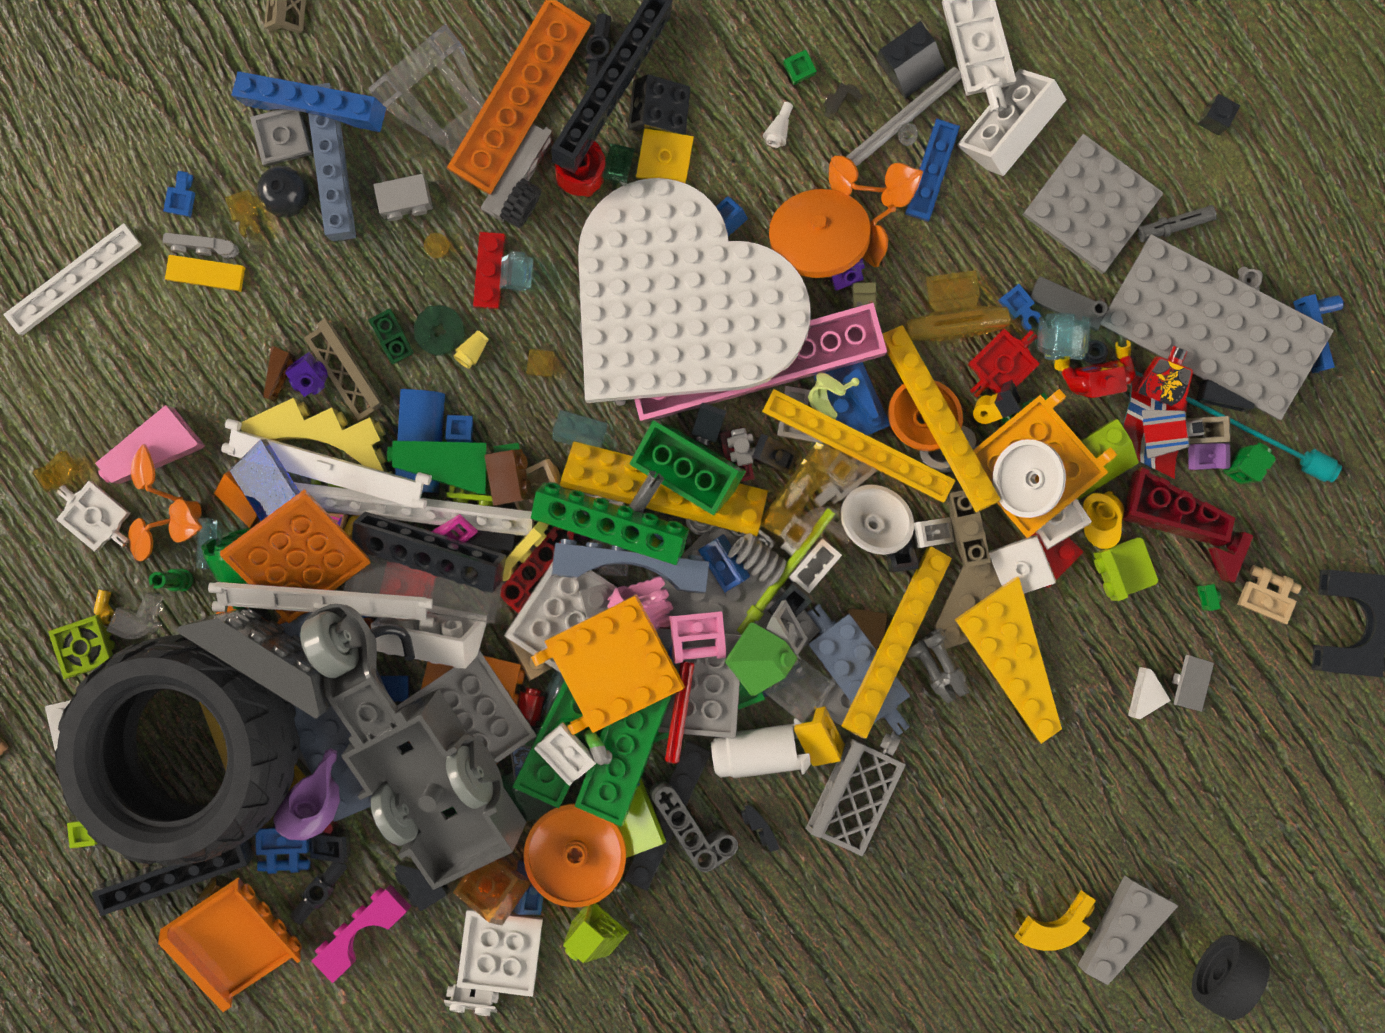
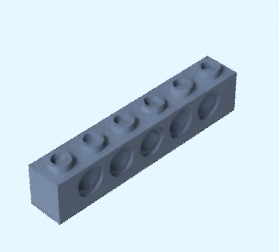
M330 83L314 85L334 89ZM308 113L325 236L331 241L356 238L341 122Z

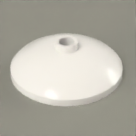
M1017 441L1008 446L996 461L993 471V487L1001 499L999 501L1000 504L1016 516L1032 518L1044 515L1057 505L1064 492L1066 482L1064 464L1058 453L1042 441ZM1036 475L1039 476L1038 483L1035 482Z
M879 485L860 486L851 491L842 504L841 521L845 532L856 545L868 552L883 555L895 553L905 547L913 535L914 519L909 506L897 493Z

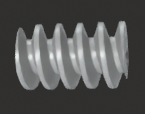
M751 533L741 537L728 553L729 558L736 554L738 555L736 559L737 564L745 560L746 562L743 567L745 570L753 566L751 572L753 576L761 572L759 577L761 582L769 578L768 587L780 578L786 565L784 558L778 557L775 551L770 552V548L767 545L762 546V542L759 539L755 540Z

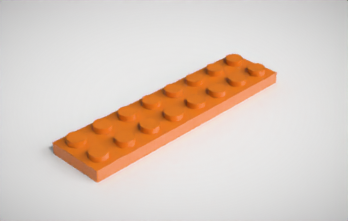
M545 0L446 169L486 194L491 195L590 27L591 23L557 0Z

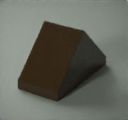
M848 608L846 613L851 615L877 651L884 638L887 614Z

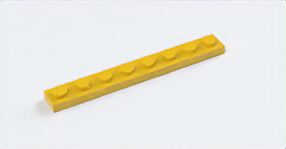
M902 325L883 333L888 356L975 512L977 513L998 503L1001 500L904 326Z
M773 389L762 413L942 503L945 502L955 482V479Z
M932 546L926 548L918 565L919 569H916L841 725L861 738H867L952 559Z

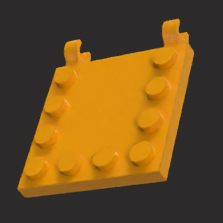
M1060 389L1046 400L1039 395L973 450L992 485L993 471L997 459L1008 446L1017 441H1042L1051 446L1060 456L1066 474L1065 488L1059 502L1049 512L1038 517H1019L1007 511L1000 502L997 503L1027 539L1108 474L1104 466L1117 456L1116 452L1110 447L1096 459L1053 410L1054 407L1066 399L1065 394ZM1036 475V477H1035V482H1036V483L1039 482V476H1038V475Z
M637 594L546 639L544 642L547 648L535 653L531 657L535 666L553 657L583 714L582 717L575 719L567 726L572 735L588 726L592 733L685 687Z

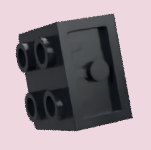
M650 74L633 80L628 130L637 132L651 127L665 132L685 135L690 87Z

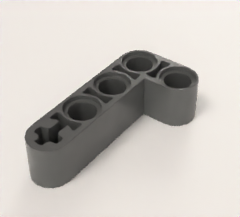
M658 781L652 785L650 789L651 799L687 856L699 871L709 872L736 853L738 842L728 830L717 829L704 837L676 791L665 781ZM665 791L671 803L666 804L662 799L661 793ZM677 811H681V818L677 821H672V815ZM690 832H695L694 838L686 842L685 836ZM729 838L728 844L720 848V841ZM702 853H708L705 861L698 862V857Z

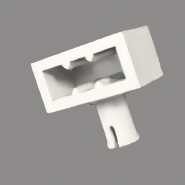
M790 536L786 541L794 548H791L786 542L780 548L792 556L800 543L793 536ZM822 538L811 550L809 549L788 578L810 593L842 555Z

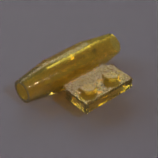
M976 270L926 277L928 301L935 312L906 321L907 333L911 341L961 339L981 336L1010 327L1008 307L976 306L980 296Z

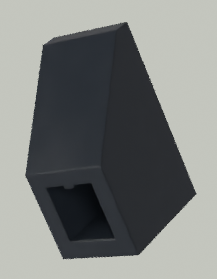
M403 860L394 867L397 881L401 885L406 886L409 891L408 898L414 907L418 906L420 911L447 896L451 891L447 884L433 890L413 862Z

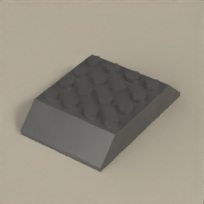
M241 608L210 615L179 626L176 632L315 719L332 707L325 694L324 675L319 673L307 659L300 637L296 635L291 637L283 632L285 630L283 626L274 621L269 623L261 618L263 616L262 613L254 608Z

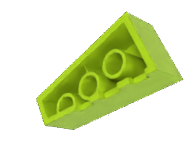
M595 903L585 906L573 919L563 946L566 948L565 952L570 958L575 961L579 959L582 963L609 956L629 931Z

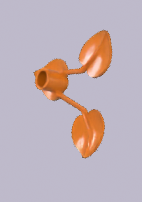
M834 156L829 164V184L832 190L842 192L847 196H850L852 188L855 190L882 192V203L888 209L871 221L870 243L863 256L864 260L871 266L879 267L881 260L887 252L888 236L884 228L876 224L888 214L896 212V207H904L911 202L921 181L923 171L912 168L904 163H894L887 169L885 175L886 187L861 186L855 183L858 178V169L854 162L845 156Z
M141 445L131 464L133 484L137 489L145 488L148 492L175 502L169 507V519L146 525L143 518H138L131 524L128 534L129 547L136 561H145L150 557L153 550V537L150 530L153 527L169 524V533L175 542H184L192 538L203 528L198 522L201 516L199 502L185 501L183 497H176L151 487V484L155 481V467L147 445Z

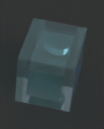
M516 251L503 257L499 288L517 291L530 289L534 258L525 257V253Z

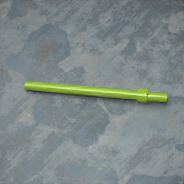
M828 508L788 560L780 578L773 585L769 586L756 605L752 604L746 612L748 615L736 630L737 632L743 634L749 623L759 622L765 614L763 612L835 516L833 511Z

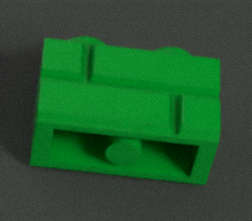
M1262 443L1238 448L1231 457L1230 468L1223 469V472L1240 485L1261 482L1267 473L1266 470L1271 468L1276 458L1271 454L1272 450Z

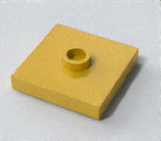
M645 128L636 179L662 178L686 184L694 136Z

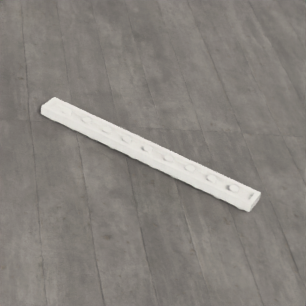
M280 481L278 486L281 506L305 489L328 512L361 515L366 511L388 519L442 525L460 514L477 530L526 536L534 527V520L530 519L531 511L426 499L427 505L423 510L346 488ZM460 524L456 525V526H458L459 528H464V527L461 526Z

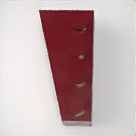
M1140 467L1132 473L1122 520L1219 547L1230 542L1235 517L1207 502L1200 501L1188 491H1182L1171 485L1168 480L1162 477L1159 478L1151 474L1148 469Z

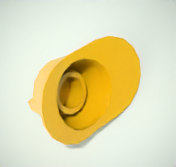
M1108 491L1104 494L1093 493L1087 496L1083 509L1092 521L1091 524L1084 527V533L1088 541L1101 549H1110L1116 546L1122 534L1123 503L1113 495V491Z

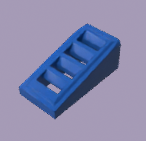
M858 367L841 381V384L845 385L851 382L853 378L859 379L860 383L858 386H852L846 390L869 421H873L879 416L863 373Z

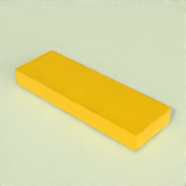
M169 255L165 280L241 292L245 267Z

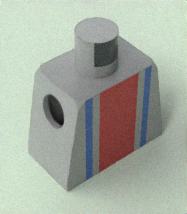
M1142 410L1147 458H1155L1190 447V436L1204 435L1203 420L1187 421L1185 411Z

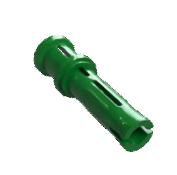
M187 569L154 572L149 577V584L151 586L154 585L153 588H167L175 592L190 589L194 582L192 573Z

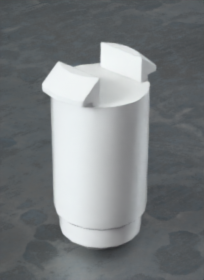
M794 718V724L736 731V738L715 737L711 742L715 773L721 778L729 776L741 778L801 770V774H805L811 764L809 753L797 755L794 740L798 738L794 732V726L801 724V722Z

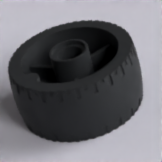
M1224 935L1218 938L1206 949L1195 968L1191 985L1194 999L1208 1010L1225 1019L1233 1021L1242 1018L1255 1007L1265 991L1270 974L1268 958L1253 945L1238 937Z

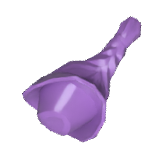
M332 748L325 750L323 759L318 764L314 773L294 785L277 809L273 818L275 829L285 838L307 840L322 833L334 819L340 803L339 786L330 774L333 763L337 760L336 750Z

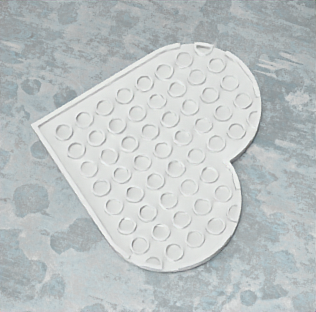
M651 178L638 180L611 192L597 204L587 218L580 236L578 251L586 403L747 389L770 381L772 377L782 370L785 371L798 356L804 341L807 339L811 320L809 296L801 276L789 261L768 247L751 242L729 241L721 214L715 205L697 189L671 179Z

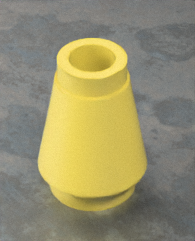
M476 331L475 334L455 350L456 354L453 357L461 365L470 369L472 365H476L489 339L480 331Z

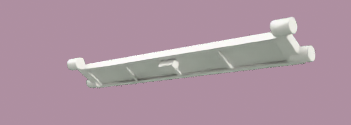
M229 418L226 420L225 428L231 429L230 442L224 443L221 450L228 455L423 510L426 508L427 500L422 499L421 495L423 485L431 483V475L418 472L416 480L408 479L240 431L242 426L240 421Z
M210 582L208 586L209 593H216L217 601L212 603V611L227 612L228 606L315 612L324 606L336 603L354 608L361 616L420 620V627H434V617H427V609L433 608V599L426 597Z

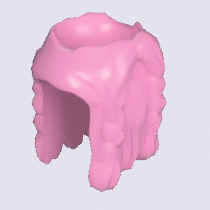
M662 576L654 577L651 580L639 582L629 587L615 588L613 594L608 598L610 602L607 606L610 608L637 594L655 630L660 627L670 626L669 617L671 615L667 614L673 610L671 601L666 600L669 596L668 590L662 588L665 585Z

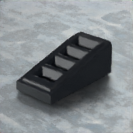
M1208 379L1200 382L1196 401L1240 412L1254 409L1255 404L1225 387Z

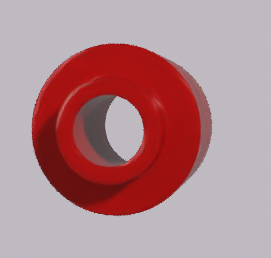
M527 687L526 691L520 692L517 706L530 726H536L537 721H540L545 696L541 695V690Z

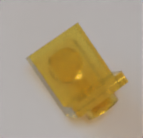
M65 450L59 452L46 466L36 468L32 474L43 490L49 492L69 483L80 472V469Z

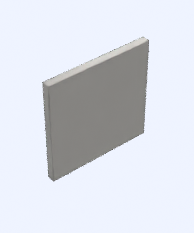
M1190 655L1185 656L1181 675L1174 673L1172 683L1178 684L1174 705L1202 712L1214 665L1213 662Z

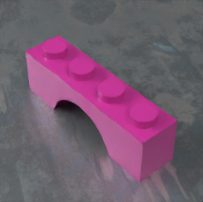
M391 884L385 890L380 887L370 897L373 902L367 908L362 904L351 915L354 920L349 925L344 922L333 932L336 937L330 943L325 940L315 950L318 955L312 962L332 983L356 960L353 941L358 930L372 925L389 929L410 909L411 905Z

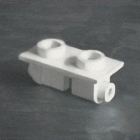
M456 984L453 987L448 986L447 997H451V999L444 1000V1003L450 1007V1011L464 1013L465 1009L475 1010V1014L481 1016H490V1012L497 1013V1009L495 1006H492V1003L498 1002L499 993L476 990L475 997H470L471 989L457 987Z

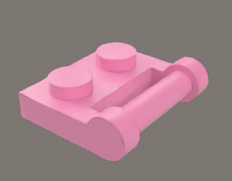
M722 611L669 617L672 659L674 663H682L686 659L714 656L717 659L726 658ZM715 638V646L682 649V642Z

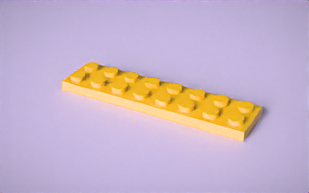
M573 441L560 486L630 504L648 475L629 464L633 456ZM739 483L734 494L718 513L713 516L660 484L646 509L744 534L751 533L757 537L768 490Z

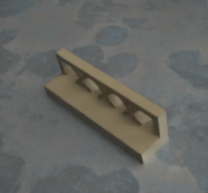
M267 0L264 29L275 31L283 28L296 33H302L306 0ZM290 8L296 16V24L285 21L286 11Z
M323 319L317 323L318 329L304 337L317 359L324 364L328 376L356 419L360 422L383 407L384 403L331 322ZM323 334L328 341L327 350L317 348L312 340ZM320 352L326 353L325 359ZM330 354L336 355L341 361L340 371L331 369L328 365ZM334 373L339 374V379H337ZM344 375L351 376L355 382L354 392L343 388ZM348 394H352V395H353L352 400L350 399V397L348 396ZM357 396L364 397L370 405L362 413L355 406Z

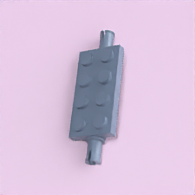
M819 603L813 607L819 614V617L813 609L807 612V615L810 616L820 630L818 632L820 635L809 642L808 645L852 703L877 651L850 614H847L837 622H832ZM896 677L874 723L880 718H885L895 731V734L900 735L903 731L897 723L904 730H907L910 725L907 724L896 708L898 707L897 705L910 697V695Z

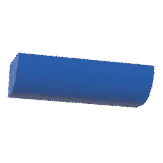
M401 389L397 441L442 442L445 394L427 390ZM398 469L395 471V475L416 480L417 475ZM431 480L429 485H423L422 492L439 493L440 482Z

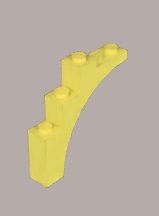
M292 398L241 422L242 432L274 441L304 439L327 443L345 451L363 466L393 474L392 471L388 472L384 463L387 462L384 452L381 448L377 449V446L385 443L383 436L386 433L382 424L372 418L345 428L348 423L341 411L338 412L336 409L330 408L308 418L307 416L310 415L306 404Z

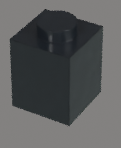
M1217 94L1208 103L1197 124L1219 136L1229 128L1241 105Z

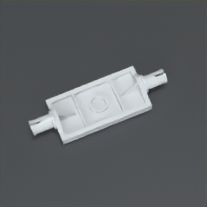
M942 0L966 96L986 92L991 113H996L997 108L999 112L1005 110L1007 106L1001 88L1015 85L1016 77L995 0Z

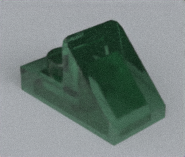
M610 144L602 174L604 183L627 186L635 152L634 148Z

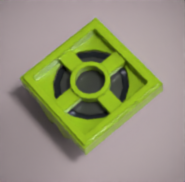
M100 615L48 631L64 680L93 671L113 656L112 650L115 643L110 640L112 633L107 628H104Z

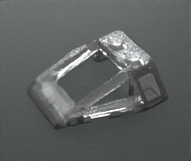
M446 24L368 88L371 94L386 107V111L452 153L457 151L484 105V100L476 84L463 46ZM451 53L470 91L444 62V59ZM435 66L469 105L468 108L443 129L408 90ZM401 96L423 123L394 101Z

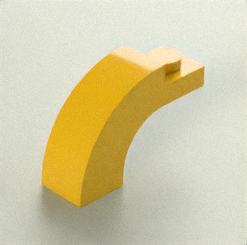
M1081 890L1067 912L1058 920L1041 922L1028 915L1015 934V938L1025 946L1043 951L1059 950L1071 946L1080 940L1090 929L1083 920L1092 914L1096 900Z

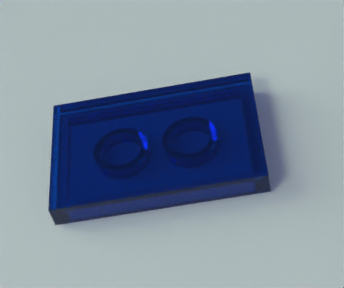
M260 439L229 470L260 521L300 493L267 439Z

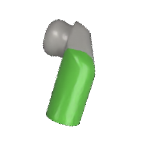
M591 729L585 731L583 737L589 745L594 761L599 765L609 764L612 760V753L606 750L596 732L592 733Z

